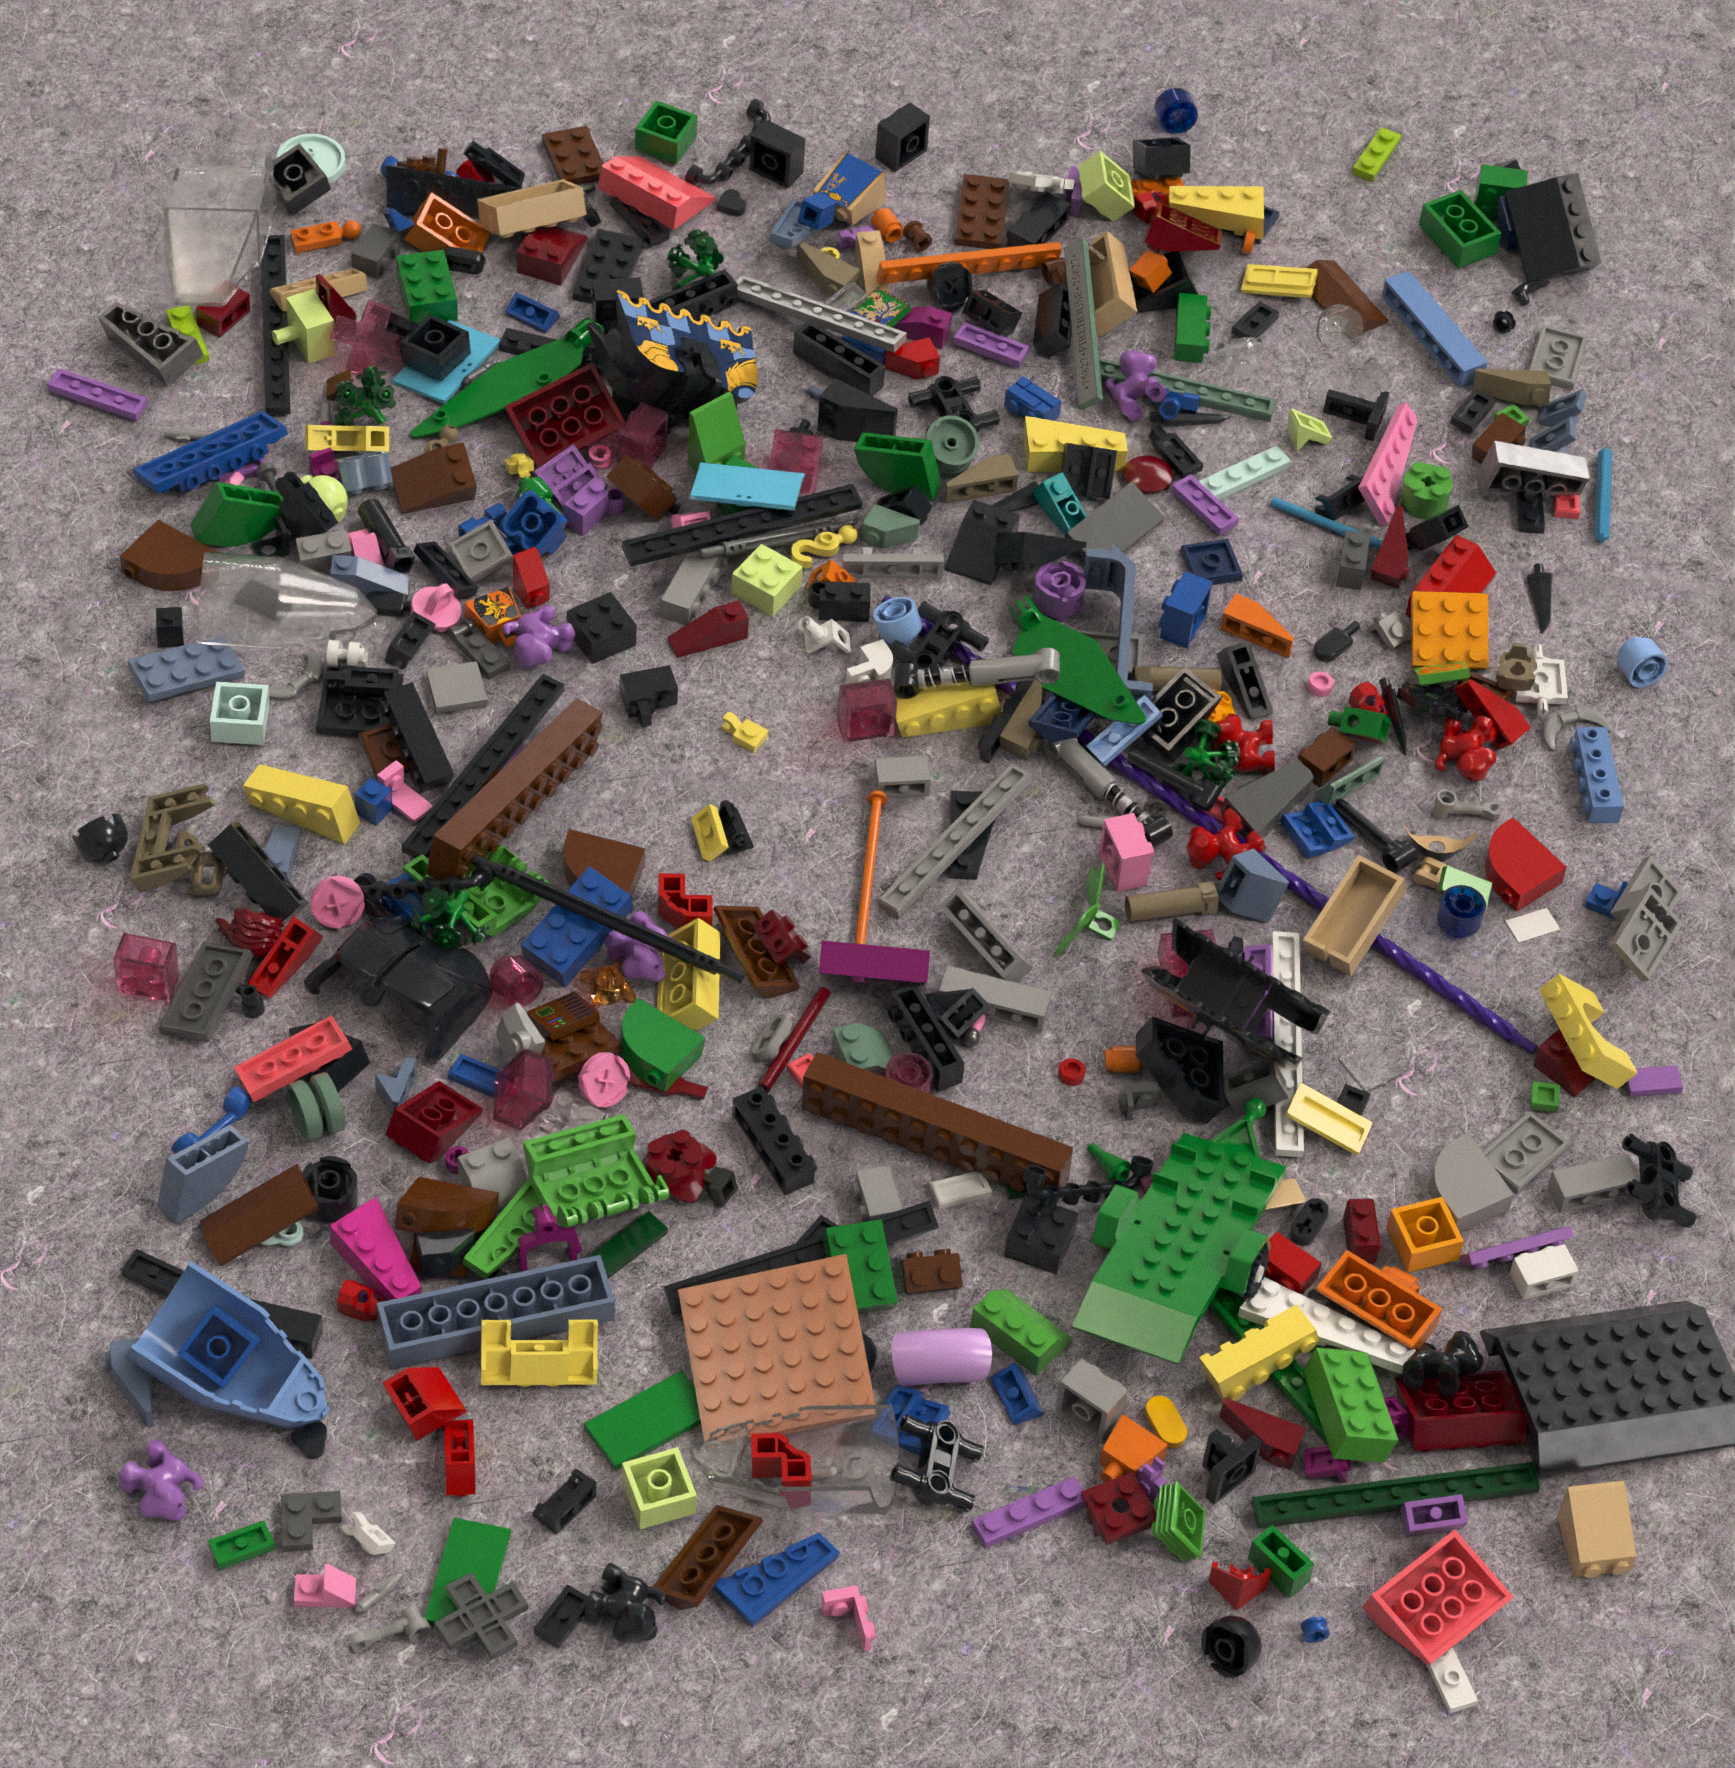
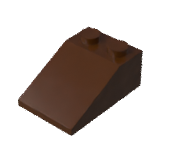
M464 442L439 447L390 468L402 514L475 500L477 485Z

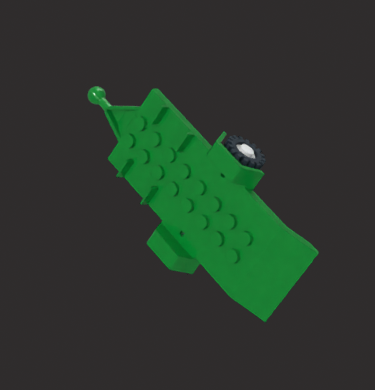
M1252 1098L1248 1100L1244 1106V1118L1238 1120L1210 1141L1183 1132L1177 1144L1172 1143L1171 1154L1159 1173L1154 1172L1153 1183L1142 1200L1139 1199L1137 1191L1117 1184L1114 1186L1098 1212L1091 1242L1111 1251L1091 1281L1072 1328L1179 1365L1185 1355L1196 1326L1219 1287L1251 1299L1255 1297L1258 1293V1288L1260 1289L1262 1285L1261 1281L1264 1280V1273L1267 1271L1268 1266L1266 1265L1269 1262L1268 1251L1271 1249L1268 1235L1253 1231L1286 1175V1166L1260 1158L1252 1124L1255 1120L1261 1119L1266 1113V1105L1261 1099Z

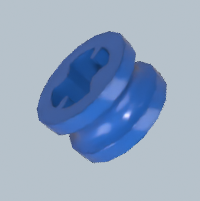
M1311 1617L1304 1620L1300 1625L1301 1630L1304 1632L1303 1638L1308 1643L1323 1641L1330 1635L1329 1629L1326 1627L1327 1620L1324 1617Z

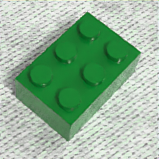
M1462 190L1422 205L1419 226L1458 268L1497 254L1501 232Z
M444 250L396 256L397 280L408 320L419 324L431 314L444 321H458L457 296Z
M882 1219L826 1228L822 1234L826 1258L843 1254L847 1255L858 1314L893 1309L898 1301Z

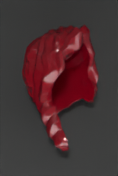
M246 908L234 909V919H232L230 924L223 918H216L215 920L219 926V931L222 932L223 936H226L230 943L237 948L251 950L254 957H264L268 954L281 935L282 927L284 926V922L280 917H271L263 912L255 913Z

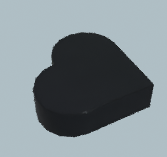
M728 189L724 191L717 203V211L740 216L746 211V202L741 198L737 190Z
M318 1421L307 1424L291 1434V1441L308 1458L316 1459L324 1454L327 1427L323 1422Z

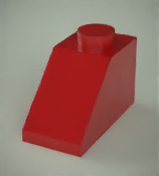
M929 337L903 343L894 353L884 350L883 365L886 366L885 369L913 379H920L939 374L940 356Z
M536 547L513 555V590L527 609L550 601V583Z

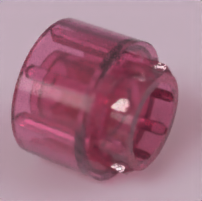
M504 956L495 962L490 971V983L493 992L509 1008L515 1003H520L522 1008L528 1006L539 996L543 989V975L523 956Z
M905 1052L889 1060L885 1069L886 1078L930 1094L933 1071L926 1058L916 1053Z

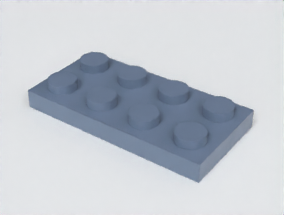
M224 635L128 659V668L148 702L216 685V682H228L243 678L245 674V669Z

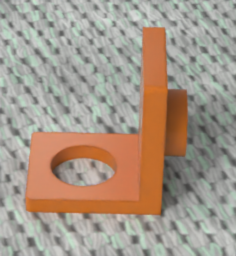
M831 559L811 572L806 589L809 590L810 584L815 581L821 572V576L816 581L827 583L855 582L856 579Z

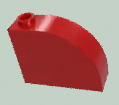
M1514 817L1503 823L1494 832L1485 859V873L1488 881L1492 882V888L1502 898L1503 902L1510 905L1516 912L1562 884L1567 868Z

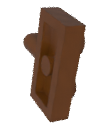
M438 148L437 161L434 156L423 155L422 159L407 157L405 161H397L396 166L445 174L447 149Z

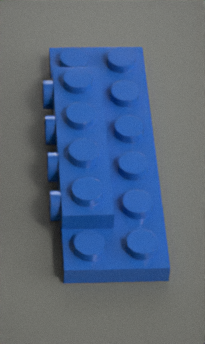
M261 411L133 468L134 475L156 493L167 492L173 486L181 492L191 491L198 488L204 482L218 479L226 472L240 469L248 462L261 460L269 453L267 444L276 443L280 438L288 435L285 425L264 411Z

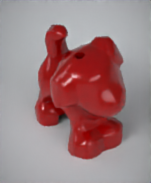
M1228 714L1224 719L1215 722L1216 725L1221 727V731L1217 733V739L1210 743L1212 750L1218 751L1219 745L1224 743L1225 740H1230L1231 743L1236 741L1240 749V758L1238 765L1233 767L1235 771L1241 773L1257 771L1266 774L1275 771L1274 750L1266 751L1262 757L1258 755L1260 746L1273 744L1272 720L1260 722L1259 729L1256 731H1244L1240 717L1236 714Z
M1477 716L1471 729L1466 732V730H1462L1460 727L1461 721L1447 717L1443 726V738L1439 744L1440 753L1435 761V769L1443 772L1446 770L1445 763L1447 761L1458 759L1457 768L1463 777L1471 781L1484 780L1489 769L1497 760L1493 750L1482 747L1483 743L1493 742L1496 738L1497 730L1494 728L1492 720L1484 716Z
M1228 808L1222 815L1224 827L1220 831L1212 834L1201 826L1194 827L1189 832L1190 838L1186 846L1190 857V864L1196 869H1204L1218 855L1223 857L1227 866L1224 871L1215 873V877L1219 881H1221L1234 855L1251 849H1255L1260 854L1266 848L1265 841L1255 830L1247 834L1246 843H1240L1236 834L1243 827L1241 824L1242 820L1231 808Z

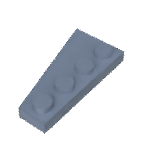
M792 199L772 229L769 242L774 243L780 248H793L818 232L798 221L803 201ZM835 215L833 217L832 223L836 221Z

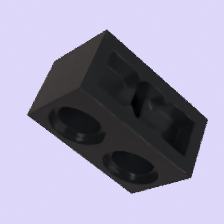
M987 290L971 291L962 313L999 336L1013 334L1023 313Z

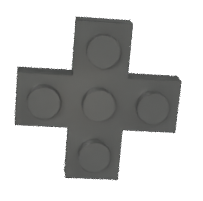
M472 1572L446 1585V1593L458 1610L436 1621L435 1629L449 1651L477 1638L490 1659L493 1660L518 1646V1640L506 1624V1621L527 1611L528 1603L513 1581L489 1594L485 1593Z

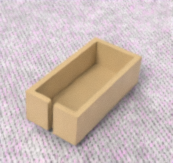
M564 179L477 199L481 227L490 231V233L499 235L501 238L512 237L514 232L518 231L524 233L533 232L536 230L535 227L539 226L554 227L560 221L575 222L579 220L578 217L586 215L583 187Z
M1108 231L1090 242L1091 246L1105 256V258H1102L1088 246L1096 333L1099 337L1137 313L1125 245Z
M1358 855L1304 937L1305 952L1325 963L1329 959L1330 966L1352 976L1405 894V879Z

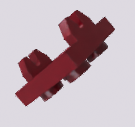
M1134 1472L1081 1491L1080 1498L1087 1509L1089 1525H1094V1534H1100L1106 1545L1152 1528V1523L1156 1521V1511ZM1123 1499L1128 1503L1129 1509L1125 1513H1118L1112 1508L1113 1501Z

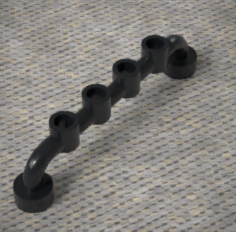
M756 98L750 102L746 114L754 119L760 116L762 120L760 123H755L748 136H743L736 149H731L725 161L720 162L711 175L702 174L703 169L693 164L687 171L685 181L692 185H696L698 182L708 185L714 184L721 178L728 181L734 171L732 166L741 167L746 159L744 153L746 151L750 153L751 135L765 120L771 122L770 114L763 108L764 103Z
M479 865L472 871L471 877L462 879L450 875L444 880L434 881L430 877H425L420 882H410L407 879H401L395 884H386L383 881H376L375 877L370 873H362L354 879V882L361 888L363 896H368L372 901H379L385 895H392L395 899L401 900L409 893H416L418 897L422 898L424 893L430 892L433 887L447 891L448 896L460 889H468L475 886L487 887L495 880L493 871L488 866Z
M1133 1156L1129 1167L1133 1175L1126 1181L1109 1179L1108 1183L1088 1181L1086 1185L1069 1182L1064 1187L1047 1184L1044 1188L1039 1189L1038 1186L1045 1184L1047 1171L1036 1165L1026 1166L1023 1179L1027 1182L1029 1195L1034 1199L1040 1200L1041 1204L1047 1207H1056L1059 1198H1062V1201L1066 1204L1077 1205L1080 1196H1083V1199L1087 1202L1098 1203L1101 1194H1104V1197L1107 1198L1116 1184L1132 1190L1136 1188L1144 1176L1151 1174L1154 1163L1149 1158Z

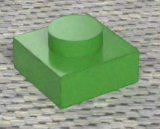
M1515 404L1495 414L1494 420L1501 413H1504L1525 427L1529 423V418Z
M1533 1081L1530 1109L1557 1113L1560 1085Z

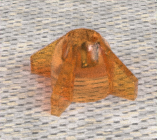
M623 961L580 972L579 981L590 985V994L593 998L592 1006L596 1010H598L601 1004L612 1005L621 999L632 1004L636 1001V994L626 984L625 977L622 974Z

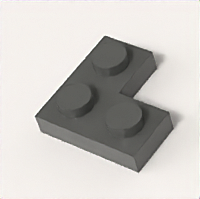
M340 1491L281 1495L283 1552L313 1550L312 1524L342 1522Z

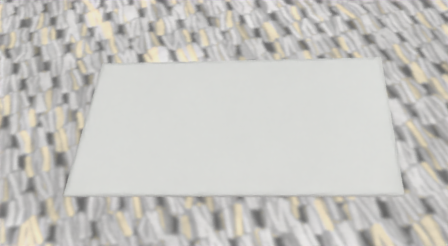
M1547 908L1505 921L1518 942L1560 930Z

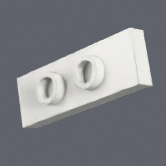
M1453 1647L1431 1665L1426 1664L1449 1714L1477 1705L1478 1699Z

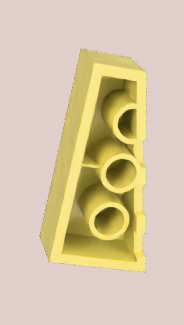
M1170 186V207L1220 230L1234 231V235L1244 236L1246 230L1254 231L1256 233L1255 238L1263 240L1264 187Z
M1025 416L1023 443L1027 472H1060L1065 443L1117 450L1114 471H1124L1127 458L1125 433Z
M961 682L959 686L955 683L954 686L943 687L941 684L937 688L931 686L927 689H921L914 698L902 699L896 697L890 699L902 738L990 725L993 718L1001 714L994 685L974 687L972 683Z
M261 764L257 766L243 785L249 804L343 845L346 844L360 825L348 786Z
M1296 1304L1267 1320L1263 1329L1252 1328L1244 1333L1239 1342L1231 1344L1228 1341L1219 1346V1353L1213 1356L1206 1353L1200 1356L1199 1359L1207 1381L1222 1401L1224 1397L1237 1401L1253 1385L1264 1383L1271 1373L1277 1369H1284L1289 1366L1293 1358L1301 1353L1311 1351L1316 1346L1319 1338L1315 1327Z

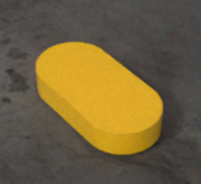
M1165 1396L1150 1398L1146 1404L1145 1416L1156 1436L1166 1442L1168 1448L1181 1447L1186 1441L1188 1430L1173 1402Z

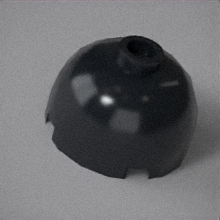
M112 814L114 819L106 820L105 816L99 817L77 830L79 836L73 835L72 838L82 856L88 860L96 862L105 861V863H111L120 857L119 853L128 842V832L120 814Z
M1229 1615L1219 1618L1203 1630L1201 1637L1204 1655L1209 1654L1211 1660L1215 1662L1211 1664L1212 1668L1225 1677L1235 1678L1245 1674L1259 1660L1262 1650L1261 1638L1252 1623L1243 1617Z

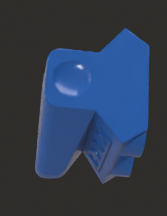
M529 490L519 498L502 519L499 529L525 550L536 547L540 556L544 553L552 555L567 537L563 530L568 519L535 492Z

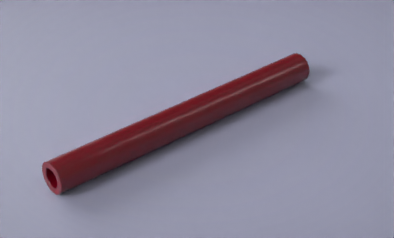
M826 987L818 989L779 1050V1053L758 1083V1087L763 1086L766 1093L770 1092L829 999L831 992Z

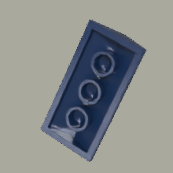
M1053 693L1029 719L1028 725L1049 742L1053 743L1077 738L1097 714Z

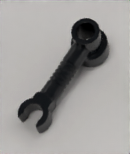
M240 982L235 992L242 999L241 1005L245 1016L249 1018L259 1017L265 1011L263 998L259 996L255 986H245Z

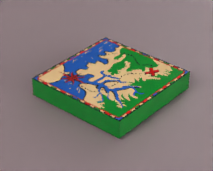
M877 287L849 313L893 327L912 309L909 303Z

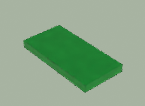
M681 1370L584 1423V1429L616 1471L622 1468L623 1462L640 1458L701 1424L695 1387Z
M453 1518L425 1615L430 1626H435L436 1621L458 1610L446 1593V1585L472 1572L486 1594L496 1590L511 1538V1529Z

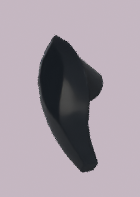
M1539 280L1524 283L1515 288L1512 294L1518 296L1522 306L1527 305L1530 302L1527 294L1550 284V281Z

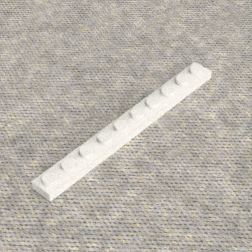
M1273 931L1271 937L1273 977L1280 980L1288 988L1301 993L1299 933ZM1273 1012V1043L1302 1057L1301 1028ZM1302 1061L1295 1071L1276 1063L1286 1080L1289 1099L1274 1104L1275 1156L1303 1157V1125L1285 1116L1292 1097H1294L1299 1084L1302 1083Z

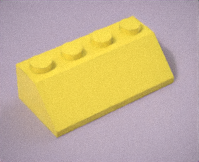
M697 918L668 934V937L720 960V932L701 919ZM662 951L659 952L666 973L664 979L658 982L657 1009L692 1030H699L719 1019V974H710Z

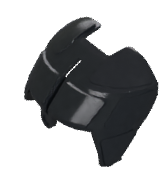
M385 915L371 918L360 925L330 959H326L304 980L305 989L311 994L318 995L320 993V985L344 965L367 980L360 994L361 1002L365 1006H377L385 993L388 992L428 1014V1044L423 1057L427 1063L436 1064L459 1040L460 1035L475 1022L487 1006L493 990L485 967L469 950L465 948L446 949L417 932L411 926L412 921L410 917ZM418 944L420 945L416 949L409 952L401 961H399L402 954H404Z

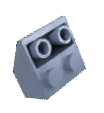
M1251 849L1232 857L1216 891L1219 895V901L1231 912L1263 922H1269L1289 881L1255 849Z

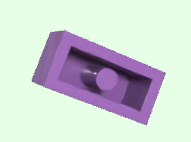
M1462 1494L1405 1502L1400 1508L1405 1537L1460 1530L1468 1523Z

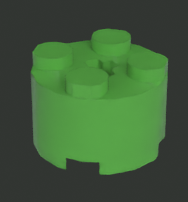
M1413 463L1412 467L1404 475L1400 493L1401 506L1404 505L1409 510L1408 514L1418 519H1428L1445 511L1448 508L1452 491L1450 471L1446 467H1438L1433 464Z

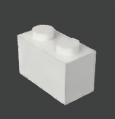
M1563 1244L1556 1247L1548 1246L1541 1251L1530 1254L1522 1253L1513 1260L1509 1274L1522 1299L1527 1300L1574 1287L1579 1270L1566 1245Z

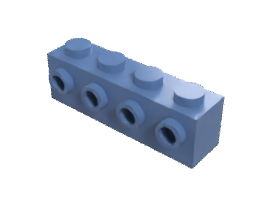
M1576 727L1574 738H1570L1569 749L1570 753H1574L1573 768L1574 772L1578 773L1579 776L1578 792L1583 795L1582 811L1587 814L1588 823H1619L1624 805L1607 727Z

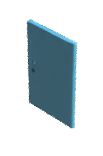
M448 320L447 322L469 331L471 354L443 381L406 365L391 382L445 404L464 384V377L479 368L499 346L501 340L455 321Z
M700 462L690 499L736 504V506L742 507L757 506L795 510L805 474Z

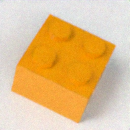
M1443 1197L1391 1209L1386 1229L1407 1273L1459 1260L1464 1240Z

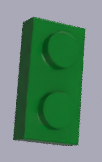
M264 1520L208 1540L209 1549L219 1570L275 1550V1543Z

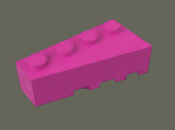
M374 1197L330 1225L331 1245L370 1288H373L374 1292L381 1295L385 1301L422 1293L421 1284L377 1197Z

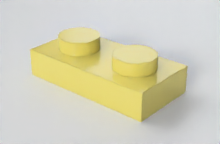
M709 804L691 818L704 860L711 862L729 848L717 807Z

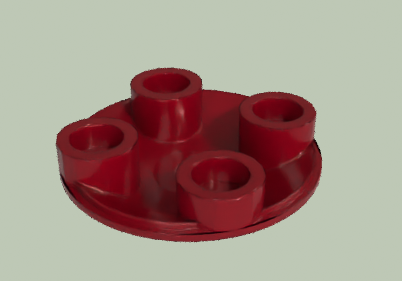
M1144 455L1131 459L1125 465L1124 477L1128 484L1133 482L1143 494H1146L1147 492L1169 489L1173 472L1164 460L1155 456Z

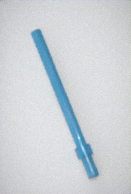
M1273 497L1271 501L1272 507L1345 536L1346 530L1360 532L1277 497ZM1370 536L1369 546L1377 549L1378 552L1384 538L1380 540Z

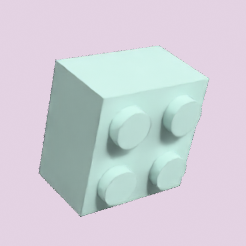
M216 682L210 717L211 742L264 745L270 707L269 685Z

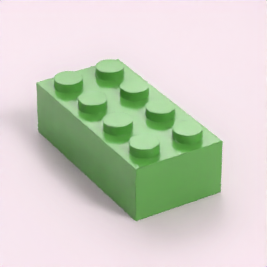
M1316 1348L1304 1367L1303 1372L1333 1459L1385 1463L1397 1444L1398 1437L1368 1353Z

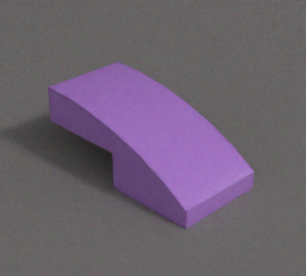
M1071 166L1068 179L1074 180V188L1066 189V198L1071 199L1070 216L1079 217L1082 185L1079 180L1080 173L1077 167Z

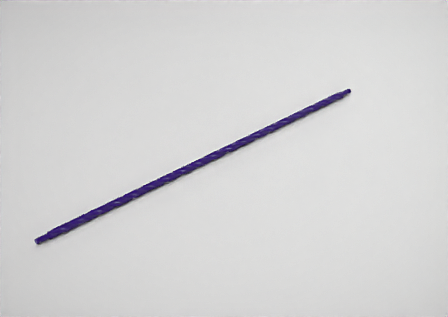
M886 595L882 599V603L892 598ZM920 617L922 622L920 632L927 636L934 624ZM959 643L952 653L967 666L971 664V661L985 660L975 655L962 643ZM1017 682L994 685L1004 692L1013 695L1016 691ZM1084 729L1077 737L1079 744L1087 748L1086 745L1095 737L1088 730ZM1121 753L1109 762L1112 767L1136 781L1145 790L1166 802L1174 810L1193 823L1205 828L1208 832L1216 834L1224 827L1202 809L1190 804L1176 791L1158 782L1154 776L1129 763ZM1236 834L1241 844L1246 843L1245 839ZM1264 852L1260 853L1266 861L1289 881L1288 889L1294 891L1318 910H1323L1330 899L1329 897L1318 893L1314 887L1294 873L1285 870L1281 864ZM1380 933L1371 945L1374 949L1392 959L1400 967L1425 982L1452 1003L1458 1005L1476 1020L1493 1029L1508 1042L1513 1041L1532 1055L1536 1052L1538 1046L1520 1034L1508 1021L1492 1010L1483 1007L1469 994L1450 984L1443 976L1427 965L1415 960L1411 954L1394 942L1383 938Z

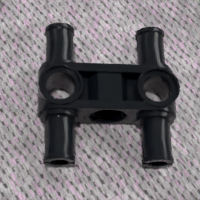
M940 376L927 389L908 393V402L911 408L931 403L935 406L940 417L947 415L959 416L967 420L976 429L977 433L982 428L1000 424L997 410L976 414L964 396L965 394L981 391L980 380L977 376L957 381L949 376Z
M923 601L917 610L920 617L934 624L931 631L918 649L912 650L898 640H895L889 649L895 658L904 663L914 664L920 670L924 669L927 671L929 668L930 671L938 670L939 667L942 670V667L959 643L965 642L982 652L988 644L989 637L973 630L969 622L965 621L959 612L940 611L926 601ZM950 624L958 625V627L954 629H950L947 626ZM923 663L930 664V666L927 668L919 667V665Z
M1634 1134L1625 1136L1622 1148L1638 1156L1640 1182L1636 1179H1632V1182L1629 1181L1625 1186V1194L1641 1202L1644 1213L1653 1221L1661 1218L1667 1221L1674 1220L1685 1228L1692 1226L1696 1220V1213L1680 1205L1678 1179L1684 1183L1686 1180H1690L1693 1174L1692 1167L1677 1160L1674 1149L1665 1141L1657 1144L1652 1141L1645 1142Z
M908 1414L903 1415L899 1423V1431L915 1436L922 1442L916 1472L897 1463L891 1471L890 1481L911 1488L917 1500L923 1505L931 1506L936 1503L942 1506L948 1503L965 1512L971 1511L975 1504L976 1496L957 1489L953 1485L957 1454L977 1463L982 1457L984 1446L962 1438V1434H960L956 1425L951 1421L944 1420L939 1423L929 1421L926 1423Z

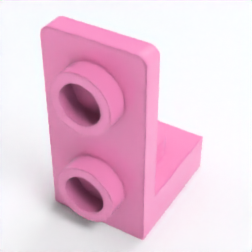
M394 761L377 774V781L392 790V806L413 823L418 822L433 808L431 803L404 783V766L398 761Z
M857 1585L822 1592L821 1609L823 1616L833 1615L838 1617L853 1611L863 1650L869 1651L871 1640L875 1639V1630L872 1621L867 1622L865 1613H868L867 1601L864 1595L860 1596Z

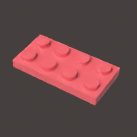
M331 1015L235 1066L234 1069L251 1099L255 1102L268 1097L272 1092L283 1086L295 1082L296 1079L318 1070L324 1064L341 1058L345 1053L351 1051L352 1047Z

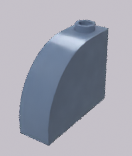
M228 1125L167 1158L157 1207L175 1223L205 1207L234 1178L245 1158L249 1141L234 1127Z

